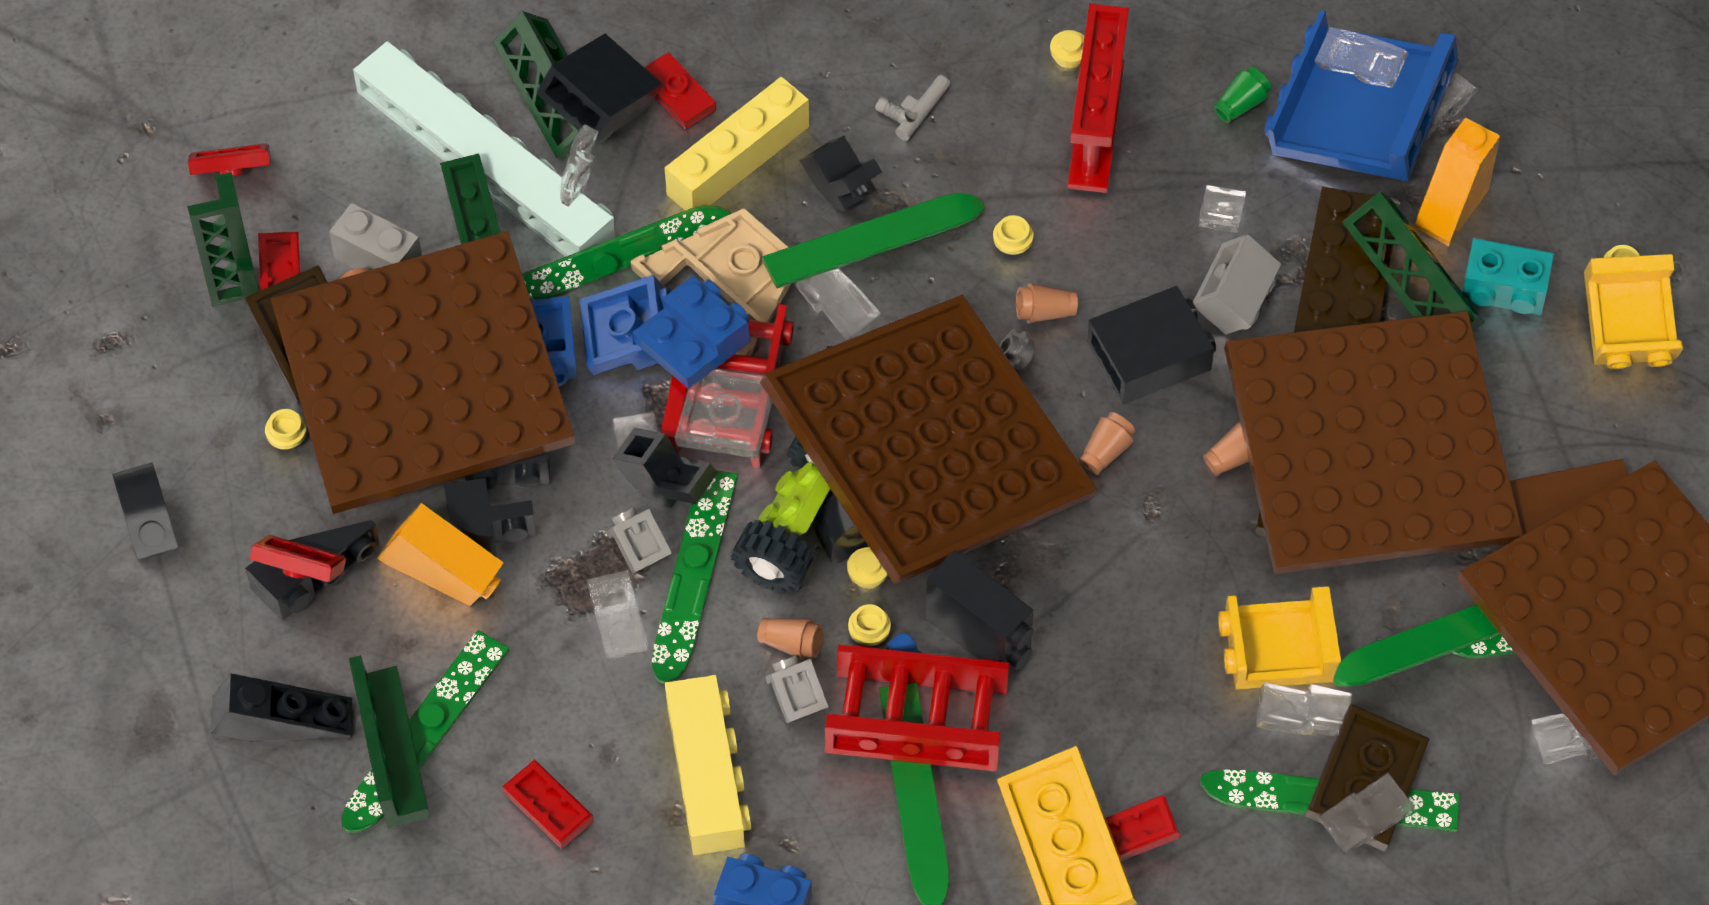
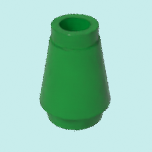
M1251 66L1246 71L1240 70L1218 102L1213 106V109L1221 120L1229 124L1234 119L1267 100V93L1272 89L1271 84L1264 74L1255 67Z

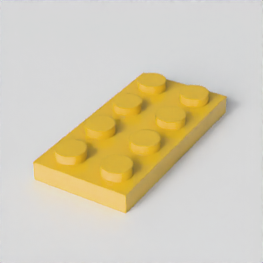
M1077 746L997 779L1042 905L1137 904L1082 753Z

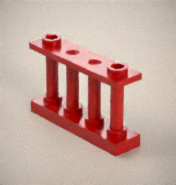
M1089 3L1070 143H1073L1067 189L1107 193L1125 62L1123 60L1129 14V8Z
M778 305L775 323L749 320L750 337L772 339L768 359L734 354L719 365L717 369L764 375L767 372L780 368L784 345L791 346L794 333V322L788 321L787 305ZM672 375L661 433L666 434L678 454L681 442L688 443L689 439L750 447L752 467L760 468L763 453L770 454L772 447L773 429H768L773 401L763 386L761 395L699 386V382L688 389ZM696 403H704L758 412L754 431L694 423L691 418L687 417L689 406H696Z
M838 644L837 677L848 679L842 715L827 713L825 753L997 772L1000 732L988 731L993 694L1007 695L1009 663L987 658L971 659L868 648L864 645L850 646ZM865 680L890 682L884 720L859 717ZM917 683L919 686L933 687L928 724L902 722L907 684ZM950 689L976 692L971 729L945 726Z

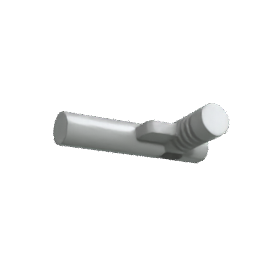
M938 75L919 100L912 96H907L901 105H897L882 96L876 103L875 110L885 116L888 115L894 121H898L900 125L896 129L895 134L900 139L908 141L951 83L945 76Z

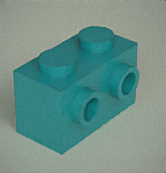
M1473 238L1462 292L1470 302L1478 306H1495L1510 309L1520 314L1531 313L1541 315L1547 294L1554 253Z

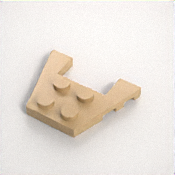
M745 208L699 228L698 233L680 242L673 240L662 245V250L647 257L643 254L630 262L632 270L641 278L654 275L663 286L688 265L704 280L712 281L726 300L731 304H739L746 311L749 320L770 323L778 305L791 285L776 289L761 260L762 256L788 248V246ZM750 337V342L735 354L751 356L761 338Z

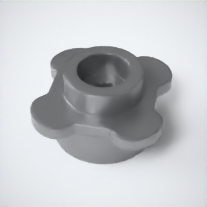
M1016 329L1011 330L1002 339L999 348L1014 369L1022 370L1032 359L1035 343L1029 339L1030 334L1023 331L1019 333Z

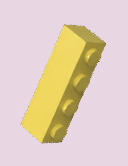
M782 76L665 167L667 196L684 211L703 205H712L809 128V99Z
M716 675L666 682V702L692 854L694 856L744 848V831L751 830L748 805H739L737 792L744 791L741 766L732 767L730 754L737 753V744L734 728H725L723 716L731 715L727 689L719 691Z

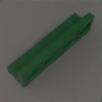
M521 11L492 43L555 157L564 160L584 139H588L570 124L573 131L561 142L559 138L561 120L566 119L553 108L551 113H545L543 109L544 100L536 92L551 65L568 56L548 19ZM519 34L522 38L520 54L513 55L508 44ZM529 62H535L538 67L535 84H529L527 80ZM612 134L597 143L603 144Z
M479 153L440 163L460 243L464 244L500 234Z
M231 172L215 176L220 199L187 206L212 307L245 300V297L259 292ZM223 214L214 223L201 220L202 218ZM215 237L225 239L219 246L210 244ZM221 260L231 262L224 269L215 266ZM227 282L239 285L219 290Z
M1382 192L1377 193L1342 221L1414 318L1425 317L1418 307L1422 306L1427 307L1426 316H1433L1434 308L1448 309L1451 313L1468 311L1473 332L1485 323L1390 196ZM1372 211H1375L1382 220L1380 238L1365 237L1356 225ZM1388 230L1396 240L1387 239ZM1370 243L1379 244L1378 253ZM1386 245L1401 246L1406 252L1404 270L1390 269L1385 264ZM1412 261L1420 272L1411 271ZM1394 274L1403 275L1402 285ZM1410 276L1426 278L1429 282L1428 302L1416 301L1408 294ZM1436 293L1445 304L1435 303Z
M361 655L349 658L378 801L387 827L392 828L431 818L397 666L367 673Z

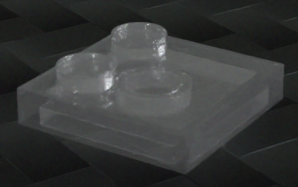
M714 369L689 388L675 435L676 445L758 459L773 403L760 383L762 376Z

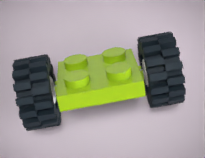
M796 436L788 449L787 456L791 458L790 463L792 466L799 467V469L794 472L788 471L781 477L775 487V491L778 494L773 503L762 511L758 520H755L754 523L750 521L746 525L731 552V560L735 561L734 566L737 569H743L741 574L746 578L753 577L755 584L760 585V583L766 585V589L771 591L775 587L779 593H785L786 590L789 593H793L795 590H798L814 561L812 549H807L808 544L804 540L798 541L797 537L807 532L830 490V487Z

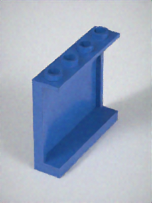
M1320 10L1314 25H1309L1306 30L1305 46L1301 55L1296 54L1293 59L1291 77L1288 84H1283L1280 89L1278 107L1275 114H1270L1266 121L1265 136L1269 138L1272 155L1409 181L1459 61L1456 36L1440 32L1433 47L1328 27L1326 11Z

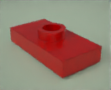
M669 52L644 67L663 84L655 99L684 130L716 111L715 100Z
M263 143L193 152L188 158L190 175L219 171V174L231 172L232 176H237L244 173L243 168L270 165L269 144Z
M299 231L258 233L260 291L301 273Z
M267 535L253 544L250 553V560L283 569V574L289 577L306 578L308 576L325 582H330L343 573L346 558L342 555L273 535Z
M535 759L502 786L503 793L561 849L594 822L593 815Z
M1164 794L1106 817L1121 861L1181 838Z

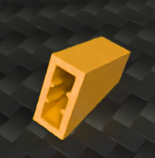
M1464 118L1444 146L1415 221V229L1447 246L1452 243L1489 191L1500 135Z
M422 503L398 527L377 557L382 563L468 606H471L480 596L486 600L489 598L501 581L496 576V573L504 563Z

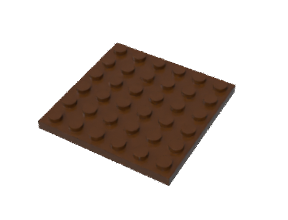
M508 231L271 298L333 514L576 444Z
M963 294L767 372L760 381L894 585L939 566L954 550L960 555H964L1089 500L1097 491L1091 479Z
M1468 311L1226 341L1224 350L1274 574L1504 545L1523 535Z
M1656 460L1459 572L1456 580L1614 776L1709 720V524Z

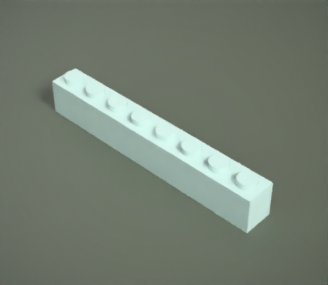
M386 41L353 69L357 93L446 162L479 153L491 199L565 257L615 238L614 217L606 206L601 203L595 204L585 196L579 185L573 181L567 182L559 176L547 160L536 158L528 151L525 144L515 136L510 137L504 133L492 117L487 114L481 115L472 108L470 102L461 93L457 92L454 94L444 86L437 74L432 71L426 72L417 65L414 58L406 50L401 49L399 51Z

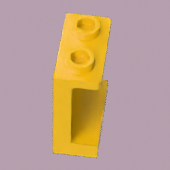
M1672 254L1595 258L1589 261L1584 270L1594 365L1607 364L1609 369H1622L1631 366L1632 363L1647 362L1648 366L1661 367L1669 365L1673 360L1677 359L1683 350L1681 340L1677 341L1670 286V276L1674 271Z
M1329 587L1312 588L1310 600L1238 606L1236 595L1227 596L1225 611H1219L1218 621L1221 637L1228 636L1229 648L1224 649V665L1226 674H1233L1235 690L1334 682L1333 678L1341 662Z

